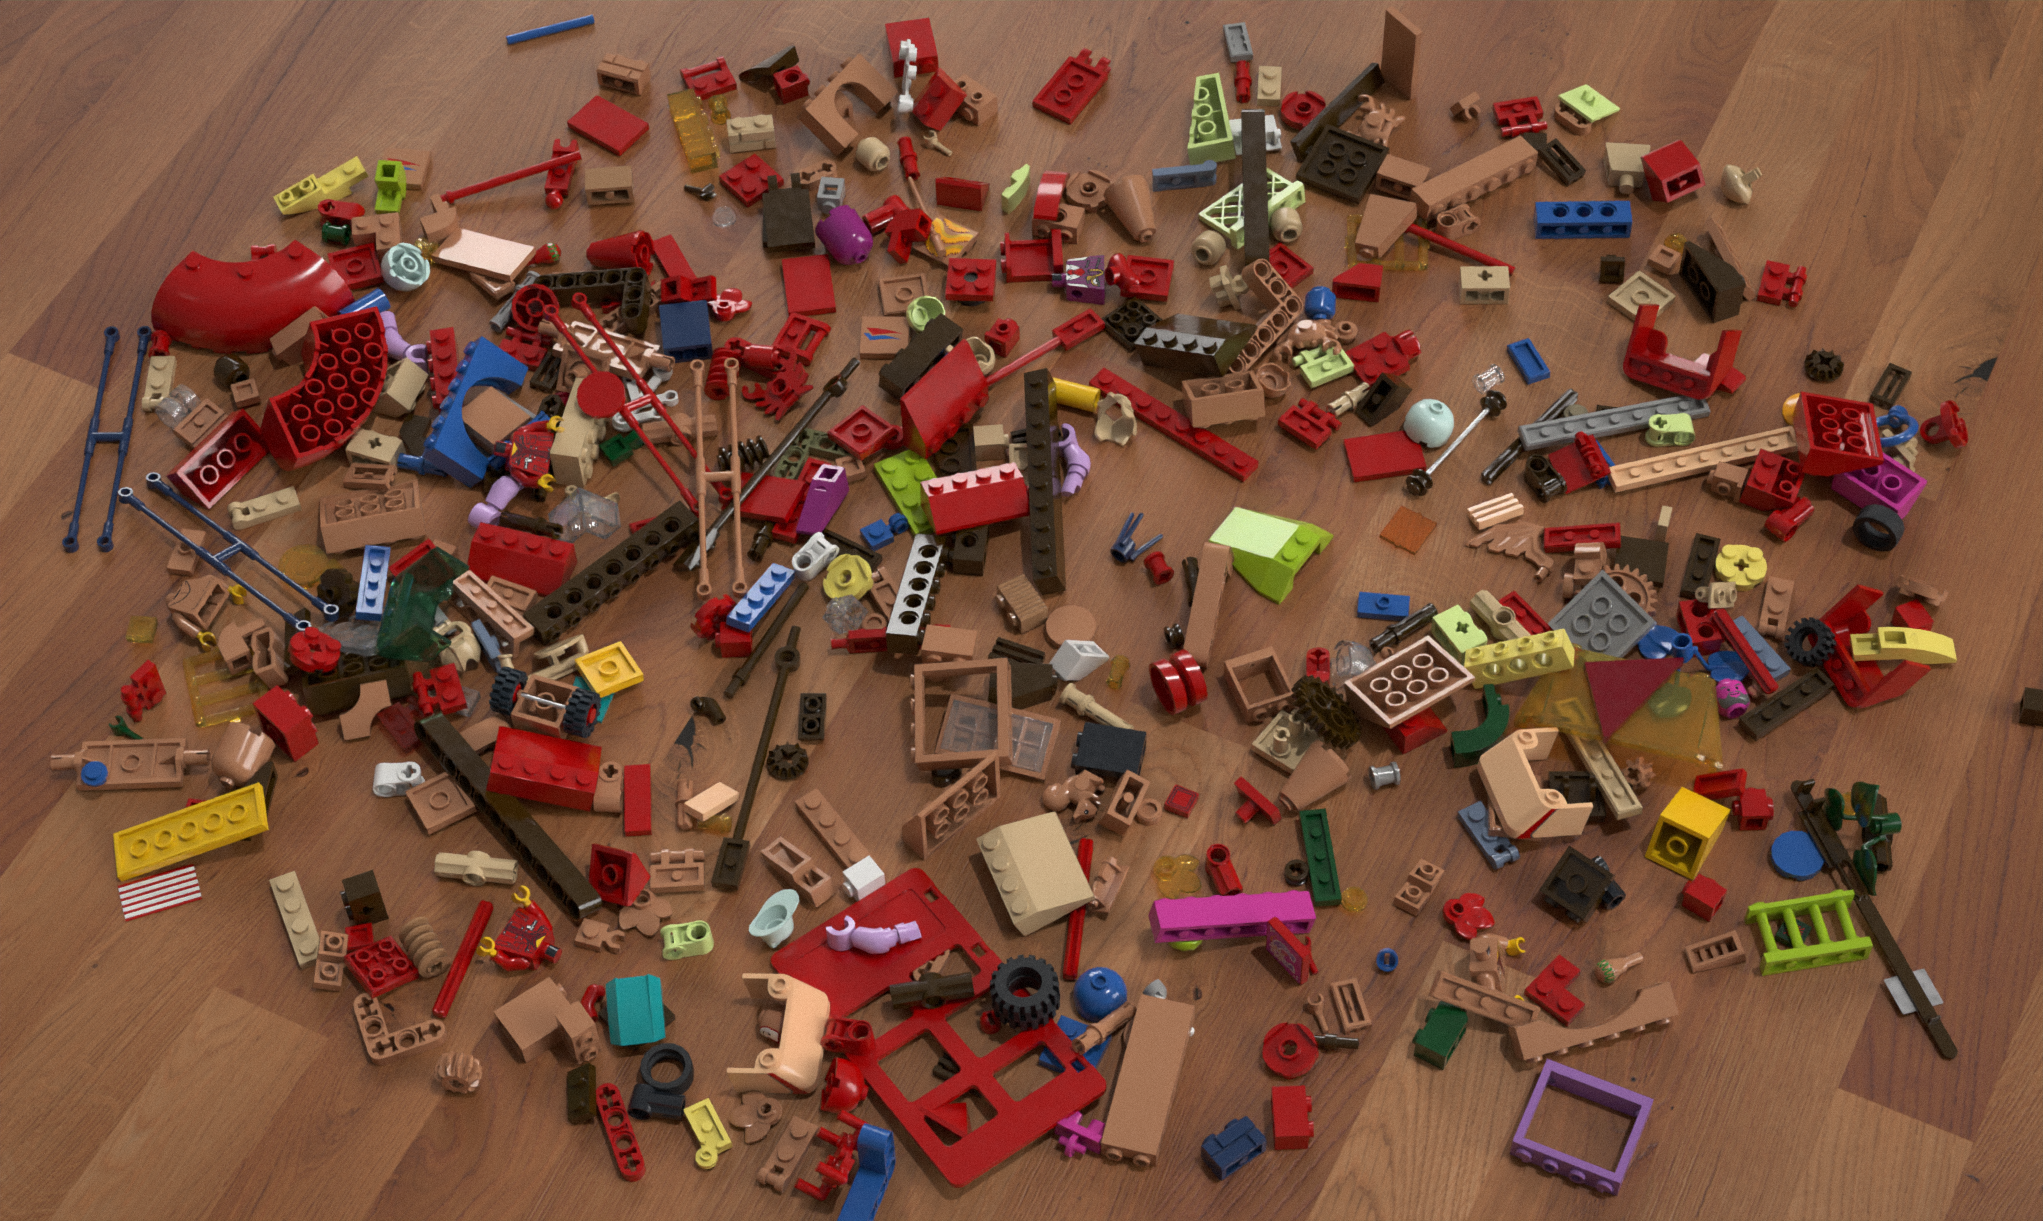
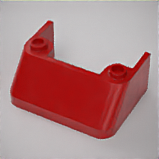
M1639 304L1623 362L1624 373L1632 379L1694 399L1709 398L1733 366L1742 331L1738 329L1722 330L1717 350L1710 355L1707 365H1703L1666 353L1668 345L1667 336L1664 332L1654 329L1660 305Z
M1859 584L1819 620L1832 629L1831 631L1835 634V638L1832 639L1836 641V646H1831L1835 650L1834 653L1827 654L1830 659L1828 661L1822 659L1823 666L1847 705L1862 709L1903 695L1926 675L1931 668L1929 665L1904 660L1893 671L1884 676L1874 660L1853 661L1849 642L1850 634H1867L1870 631L1871 619L1866 610L1884 595L1882 590ZM1814 633L1808 635V641L1812 648L1815 647L1818 641V636Z

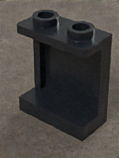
M1085 722L1083 732H1078L1076 747H1079L1078 753H1073L1071 768L1075 769V775L1086 770L1092 774L1120 778L1126 770H1129L1140 776L1147 746V732Z

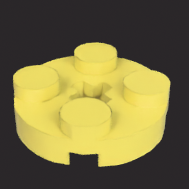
M1728 544L1718 554L1714 571L1718 580L1720 577L1724 582H1736L1735 588L1737 591H1749L1754 589L1755 585L1763 582L1767 564L1763 557V552L1759 548ZM1736 565H1743L1746 568L1743 571H1739Z
M843 554L835 558L827 568L829 572L827 579L824 578L823 580L826 594L845 606L859 600L873 586L872 571L867 561L858 555ZM849 574L851 576L850 581L844 583L846 581L845 576Z

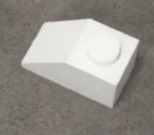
M1065 640L1049 664H1053V668L1056 670L1055 674H1058L1060 679L1064 681H1080L1107 662L1110 657L1094 641Z

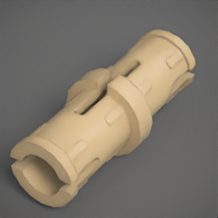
M1363 382L1353 390L1343 392L1340 398L1326 405V411L1328 412L1335 408L1331 413L1336 418L1346 410L1354 409L1357 407V403L1361 402L1368 393V391H1362L1370 386Z

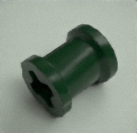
M330 222L324 223L322 227L323 243L333 241L340 242L345 246L349 244L351 238V228L349 225L336 226L331 225Z

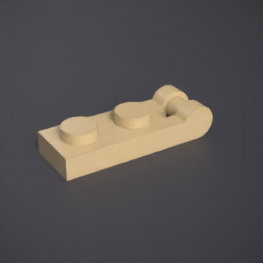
M151 356L145 395L142 398L143 411H152V409L169 411L177 365L175 356Z
M294 486L242 503L232 502L227 507L229 515L233 517L232 524L236 530L245 529L302 510Z

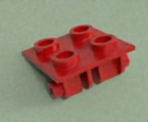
M1583 431L1577 432L1574 443L1548 455L1553 468L1565 479L1567 484L1566 494L1611 474V470L1593 434L1588 436Z

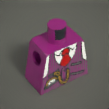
M1104 255L1067 260L1066 273H1052V287H1066L1067 300L1105 305Z

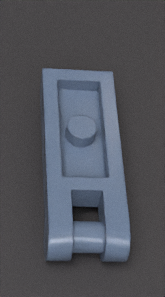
M1207 160L1203 164L1152 169L1153 192L1212 186L1216 183L1217 164L1213 160Z
M1481 801L1458 811V819L1493 869L1497 870L1508 861L1514 862L1520 859L1517 848L1506 837L1488 835V811ZM1501 849L1503 851L1502 853L1499 854L1498 852H1496Z

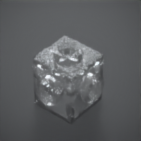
M850 594L840 598H833L827 604V611L822 618L829 624L831 630L838 634H843L849 630H857L868 610Z

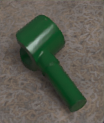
M119 715L115 716L119 723L118 725L109 723L115 736L126 735L133 740L144 739L131 731L123 717Z

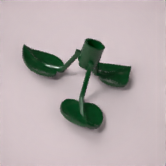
M1863 781L1853 784L1851 789V806L1856 812L1855 815L1843 813L1845 801L1837 789L1826 788L1824 790L1826 801L1823 804V811L1835 831L1841 830L1844 819L1858 821L1861 827H1869V831L1877 835L1876 838L1863 844L1861 850H1855L1852 858V864L1865 884L1867 893L1871 896H1877L1875 891L1877 863L1873 852L1868 848L1879 841H1885L1886 835L1899 834L1902 828L1901 818L1896 812L1873 815L1880 785L1869 784Z

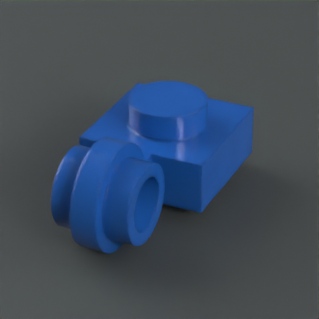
M896 513L889 518V525L886 526L883 520L880 519L860 529V536L871 550H879L894 542V535L892 533L902 534L908 529V519L905 515Z

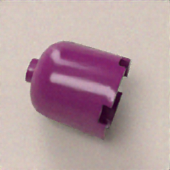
M842 205L830 210L829 214L831 216L824 222L819 220L815 228L816 236L838 263L853 265L863 262L873 247V237L854 208L851 209L848 205Z

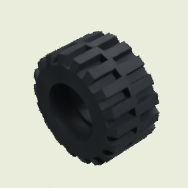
M1018 955L1017 959L1012 957L1006 959V964L1001 962L997 966L998 971H993L992 980H990L992 1008H994L996 1017H1000V1022L1004 1025L1009 1023V1027L1012 1029L1021 1027V1031H1027V1027H1032L1035 1030L1039 1028V1024L1044 1026L1048 1024V1018L1053 1019L1056 1016V1010H1059L1060 1007L1057 972H1054V967L1051 964L1046 965V960L1043 958L1036 960L1035 955H1029L1028 958H1024V955ZM1021 988H1032L1038 991L1029 997L1013 995L1015 991Z

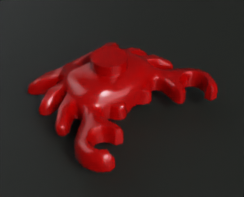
M789 346L784 347L783 350L786 353H790V358L788 360H779L780 364L786 368V371L778 372L773 381L767 382L766 390H763L757 382L754 385L755 391L753 393H749V388L746 385L742 387V394L748 400L765 399L764 401L756 402V406L758 408H767L764 411L765 414L776 412L775 419L777 421H780L787 410L803 395L813 389V385H805L809 374L807 372L803 374V364L801 362L797 364L795 371L797 353Z

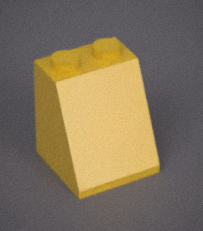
M1681 787L1660 814L1645 857L1694 880L1723 831L1730 809Z

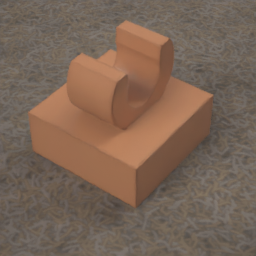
M1475 91L1449 109L1454 116L1461 112L1463 120L1468 121L1472 118L1469 110L1473 112L1474 116L1481 112L1479 106L1474 104L1481 98Z

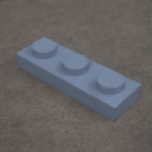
M1743 616L1733 620L1776 682L1789 675L1791 668Z

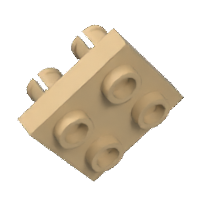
M1281 710L1252 743L1251 750L1291 774L1311 743L1315 740L1324 742V737L1318 738L1317 732L1309 729L1310 726L1302 721L1304 717L1297 713L1298 710H1293L1291 714Z

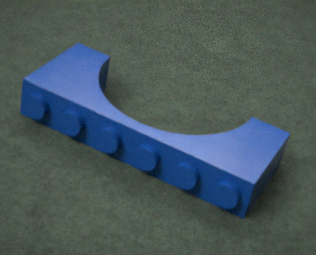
M483 336L474 342L470 341L463 351L465 357L456 367V378L448 386L450 392L440 405L441 413L432 423V428L434 429L424 442L423 446L426 448L422 455L423 458L469 488L483 479L489 463L487 458L472 443L464 427L462 404L467 390L475 386H491L509 395L522 385L528 371L526 365Z

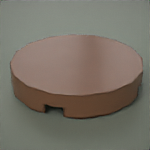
M1076 605L1063 606L1054 610L1046 621V636L1049 642L1057 649L1061 647L1065 640L1093 641L1095 638L1096 621L1092 613L1085 608Z

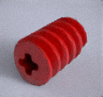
M724 347L714 349L704 387L705 394L709 398L718 401L730 396L724 361L728 358L737 359L740 371V364L743 359L739 353Z

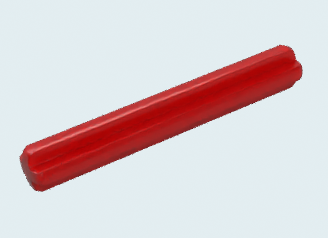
M1724 608L1716 610L1712 614L1715 623L1764 693L1767 695L1774 693L1779 688L1777 682Z

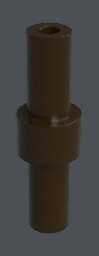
M1326 1033L1325 1036L1314 1035L1317 1046L1325 1047V1050H1337V1048L1359 1049V1038L1338 1037L1337 1034Z

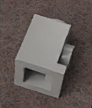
M821 177L817 194L818 210L829 214L830 210L843 205V200L846 196L843 178ZM827 187L837 188V190H827Z

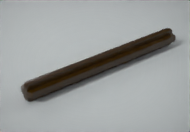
M1568 389L1533 423L1559 419L1564 414L1566 407L1578 400V393L1573 389ZM1520 437L1481 472L1480 478L1482 481H1485L1486 484H1491L1525 451Z

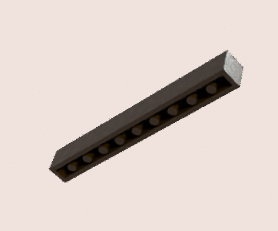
M1044 368L1024 373L1033 582L1042 595L1066 591L1056 383L1048 369Z

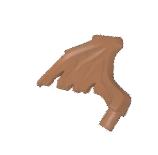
M1517 520L1516 523L1492 525L1490 529L1465 543L1466 547L1478 548L1483 543L1491 542L1488 544V551L1497 554L1505 551L1506 556L1519 557L1520 554L1525 553V559L1532 561L1539 568L1534 575V579L1537 582H1542L1555 568L1553 559L1542 553L1539 549L1538 538L1544 534V527L1526 521Z

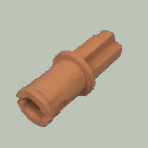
M681 779L677 782L678 792L675 807L677 808V826L681 830L691 829L693 826V816L683 811L684 803L693 798L694 782L690 779L688 780V786H686L687 779Z

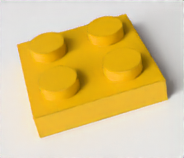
M621 641L574 659L575 667L591 691L600 694L601 698L644 681L642 671Z

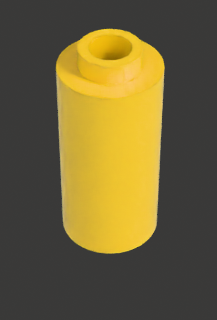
M1053 377L1056 383L1058 404L1090 412L1096 411L1097 402L1100 399V389Z

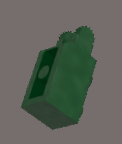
M1440 1001L1436 1009L1432 1007L1429 1010L1425 1019L1426 1026L1423 1030L1420 1028L1417 1030L1412 1043L1415 1044L1414 1056L1444 1070L1466 1033L1468 1017L1465 1009Z

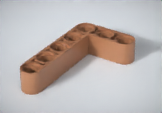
M1258 259L1245 266L1241 275L1243 281L1266 306L1268 311L1255 324L1258 329L1231 365L1233 370L1230 367L1225 374L1247 371L1303 310L1301 299L1265 259Z
M1205 542L1183 648L1193 656L1199 667L1205 668L1208 667L1225 580L1226 577H1231L1233 571L1232 563L1234 562V553L1231 546Z

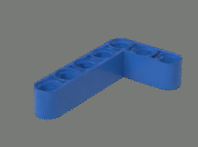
M864 1123L857 1141L860 1167L837 1221L874 1220L896 1164L892 1131Z

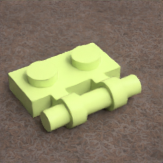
M1319 344L1318 348L1311 351L1304 350L1299 352L1298 356L1292 358V363L1295 367L1301 365L1300 373L1311 389L1354 372V364L1343 349L1339 354L1333 355V348H1328L1327 351L1322 352V344Z

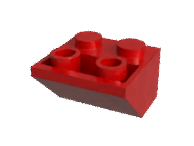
M1678 139L1640 157L1653 201L1668 203L1706 185L1700 163L1682 140Z
M1760 448L1739 502L1761 511L1793 506L1805 473L1801 472L1800 463Z

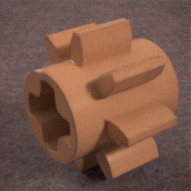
M1643 756L1637 757L1636 761L1633 758L1626 760L1628 767L1621 769V772L1624 773L1626 781L1633 784V790L1640 788L1641 785L1644 788L1650 786L1651 784L1648 779L1656 776L1652 772L1651 766L1653 762H1645Z

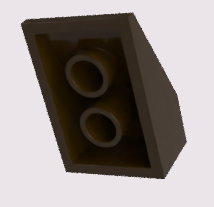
M1686 241L1684 243L1679 275L1710 320L1716 323L1739 315L1744 288L1746 287L1744 277L1739 275L1732 265L1691 241Z

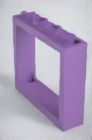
M1547 1059L1513 1138L1510 1154L1521 1158L1522 1162H1531L1539 1165L1547 1172H1557L1567 1176L1575 1183H1585L1595 1187L1601 1193L1605 1191L1617 1196L1650 1115L1654 1099ZM1547 1084L1637 1118L1615 1173L1525 1138Z

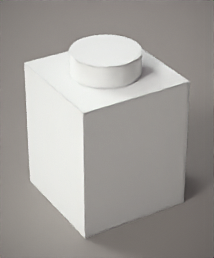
M870 856L843 871L844 883L842 887L845 893L850 898L853 896L856 901L861 900L885 885L884 873Z

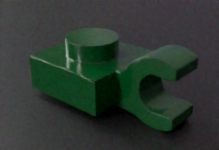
M633 430L624 438L619 433L600 444L599 447L600 451L614 467L634 455L633 449H639L645 444L635 430Z

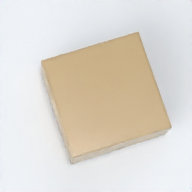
M1662 505L1655 540L1665 542L1672 507Z

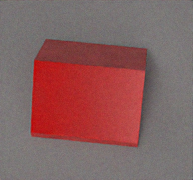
M947 176L937 177L935 181L937 205L982 211L990 183Z
M597 843L592 844L589 883L598 892L601 900L631 906L651 876L636 853Z

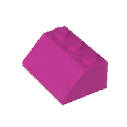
M1883 453V465L1834 475L1831 489L1860 508L1871 504L1883 505L1897 513L1901 519L1908 514L1927 484V480Z

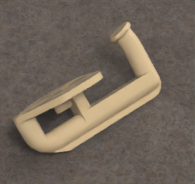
M583 634L565 639L533 654L535 658L547 657L550 665L527 675L528 680L532 674L556 680L576 671L574 659L587 655L589 652ZM575 644L578 653L559 662L557 656L564 654V649ZM512 654L497 656L500 660L501 668L506 666L514 669L511 661Z

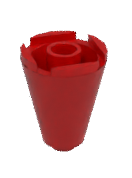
M644 230L592 242L586 250V257L591 265L605 269L641 267L649 276L654 266V262H650V256L655 255L654 243L650 233L644 232Z

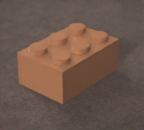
M1253 370L1225 374L1223 377L1212 376L1181 381L1183 407L1193 427L1207 428L1210 425L1219 423L1227 425L1238 420L1253 421L1258 419V417L1265 416L1264 390Z

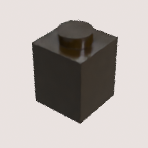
M2025 687L2020 700L2019 723L2043 727V690Z

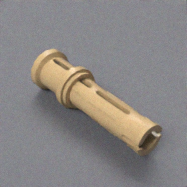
M1073 683L1067 685L1060 696L1059 702L1063 705L1068 704L1076 709L1077 714L1080 716L1087 715L1101 725L1134 729L1133 725H1130L1097 704L1092 695H1085L1076 689V685Z

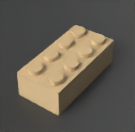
M576 378L562 416L564 421H561L559 427H563L565 430L562 433H556L550 450V458L556 484L575 485L576 487L584 488L587 478L590 479L592 476V464L594 459H597L599 456L600 440L603 441L605 438L606 422H610L611 417L593 419L581 410L576 396L577 389L583 378Z

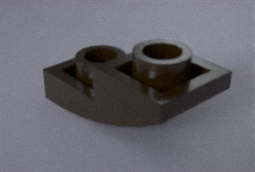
M826 693L800 694L798 740H824L827 710Z

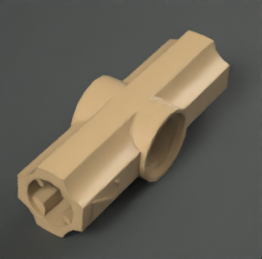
M1482 589L1470 600V607L1490 626L1491 634L1495 638L1508 641L1531 636L1515 619L1514 611L1509 607L1502 606L1487 590L1484 591Z
M471 851L468 855L439 852L435 859L434 872L438 877L462 879L467 884L481 886L485 884V881L514 884L518 877L517 860L491 858L488 854L481 851Z

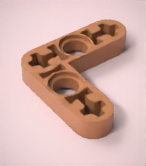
M363 993L354 1000L353 1006L369 1057L375 1065H387L443 1045L447 1039L445 1025L436 1019L389 1034L376 997L371 999L368 993ZM366 1003H369L372 1013L368 1017L363 1006ZM372 1024H379L381 1026L380 1031L376 1034H369L366 1031ZM436 1030L438 1036L432 1037L430 1031ZM418 1034H422L423 1042L420 1041ZM407 1037L415 1039L414 1044L410 1047L400 1046L401 1041ZM392 1043H395L397 1051H393ZM383 1048L385 1054L379 1056L378 1049Z

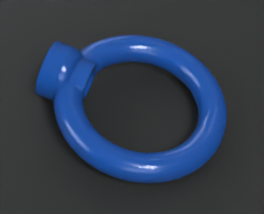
M1899 405L1891 407L1887 415L1876 418L1877 427L1888 424L1893 428H1898L1903 424L1909 426L1898 435L1880 438L1882 448L1896 446L1908 441L1916 435L1919 429L1917 420L1909 416L1908 411Z

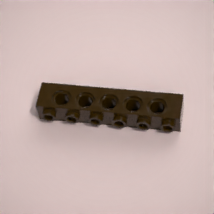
M915 535L886 631L887 652L918 655L920 645L923 644L925 628L927 624L930 625L931 623L930 611L935 610V594L939 595L940 578L945 576V562L949 561L950 547H946V536Z

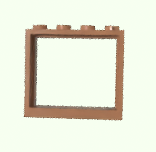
M996 658L914 665V674L910 676L912 690L915 689V698H911L910 703L911 712L915 714V723H911V736L915 738V747L911 748L912 763H916L919 771L974 768L994 751L999 754V766L1013 765L1011 666L1008 659ZM997 673L998 749L925 755V678Z

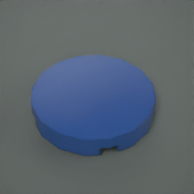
M1803 831L1782 833L1775 839L1771 847V863L1774 869L1786 878H1797L1796 880L1799 881L1811 879L1821 871L1824 860L1810 835Z

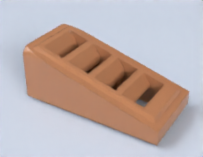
M1736 930L1684 947L1693 973L1746 961L1745 952ZM1732 945L1734 951L1729 953L1726 946ZM1721 947L1724 955L1718 956L1716 948ZM1705 950L1711 951L1712 959L1708 960ZM1695 952H1700L1703 962H1697Z

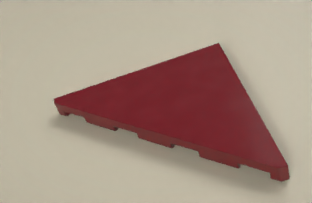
M1683 657L1584 662L1583 669L1603 743H1607L1610 737L1616 731H1619L1630 720L1631 716L1637 710H1640L1651 699V696L1669 681L1672 674L1683 666Z

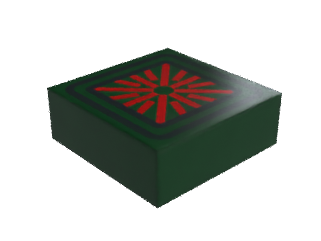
M1796 919L1803 943H1805L1812 927ZM1784 921L1774 940L1793 949Z

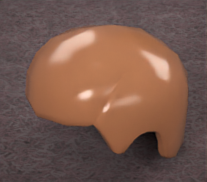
M1274 363L1262 364L1255 371V375L1264 390V396L1267 398L1282 396L1291 385V382H1289V372L1284 371Z

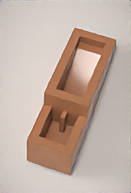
M781 836L761 851V855L796 892L816 908L836 893L831 877L818 869L811 857Z

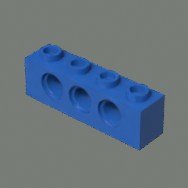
M1630 201L1535 202L1533 216L1535 239L1630 238L1632 227Z

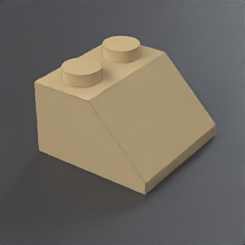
M407 357L389 366L382 391L372 412L396 418L404 413H410L416 406V397L426 387L424 382L429 374Z

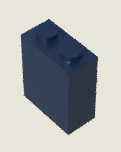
M707 300L659 305L664 355L674 357L675 363L690 362L696 359H712L713 349Z

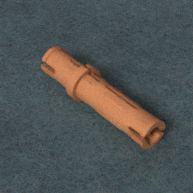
M1126 1001L1101 1021L1090 1024L1083 1034L1072 1040L1074 1051L1083 1055L1093 1046L1101 1045L1108 1035L1135 1016L1136 1006L1133 1003L1130 1004V1001Z

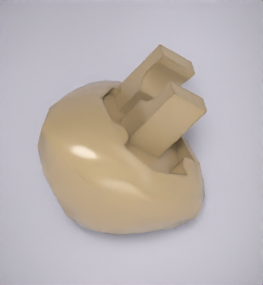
M1726 165L1721 176L1720 186L1722 193L1735 202L1748 204L1753 191L1751 182L1762 176V173L1758 167L1745 173L1738 166Z

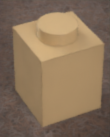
M1003 424L973 426L976 461L1005 459V449H1009V436L1003 433Z

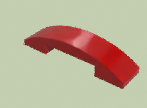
M1049 170L1043 173L1036 196L1033 219L1057 220L1060 211V200L1064 188H1066V183L1070 178V173Z

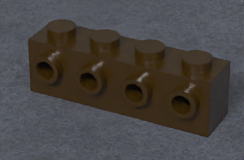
M942 313L935 319L931 318L926 323L924 330L920 334L916 333L911 338L909 345L905 349L901 348L896 353L894 360L890 364L886 363L880 369L879 387L900 402V398L944 358L945 354H947L946 348L949 345L954 348L961 342L963 328Z

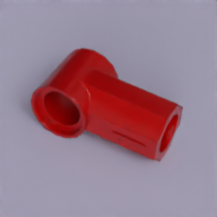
M892 195L884 201L883 206L863 215L862 221L870 233L873 234L887 227L896 215L910 209L898 195Z
M1797 497L1793 506L1785 507L1782 511L1775 510L1770 514L1764 527L1783 542H1787L1796 533L1798 527L1814 514L1815 509L1809 499Z
M1223 844L1211 845L1207 849L1204 867L1205 871L1212 877L1219 895L1235 896L1243 893V887L1230 860V850ZM1212 859H1220L1222 862H1215Z

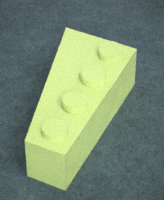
M1219 73L1196 77L1192 123L1189 132L1190 139L1187 148L1190 165L1203 164L1207 160L1219 162L1236 158Z

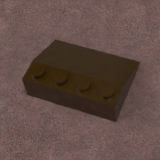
M1175 314L1146 327L1134 344L1143 365L1223 377L1258 328L1257 325Z
M401 634L341 647L338 664L331 671L323 672V669H315L313 673L301 669L303 692L307 708L312 716H324L331 711L340 709L350 710L359 700L360 684L386 679L390 699H401L412 694Z

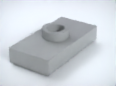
M1245 22L1223 25V34L1230 62L1253 60V51Z

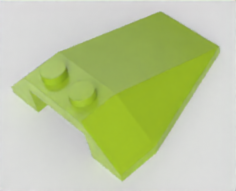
M1235 507L1208 542L1231 546L1234 553V562L1232 563L1234 570L1258 594L1280 605L1293 589L1294 575L1313 551L1321 554L1333 539V534L1312 523Z

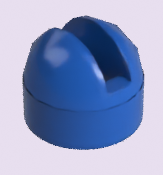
M1383 948L1376 956L1377 966L1387 972L1394 970L1398 965L1397 953L1393 949ZM1385 953L1390 954L1389 965L1384 964Z

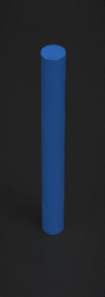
M588 15L508 35L506 40L508 45L593 24L595 23L593 15Z

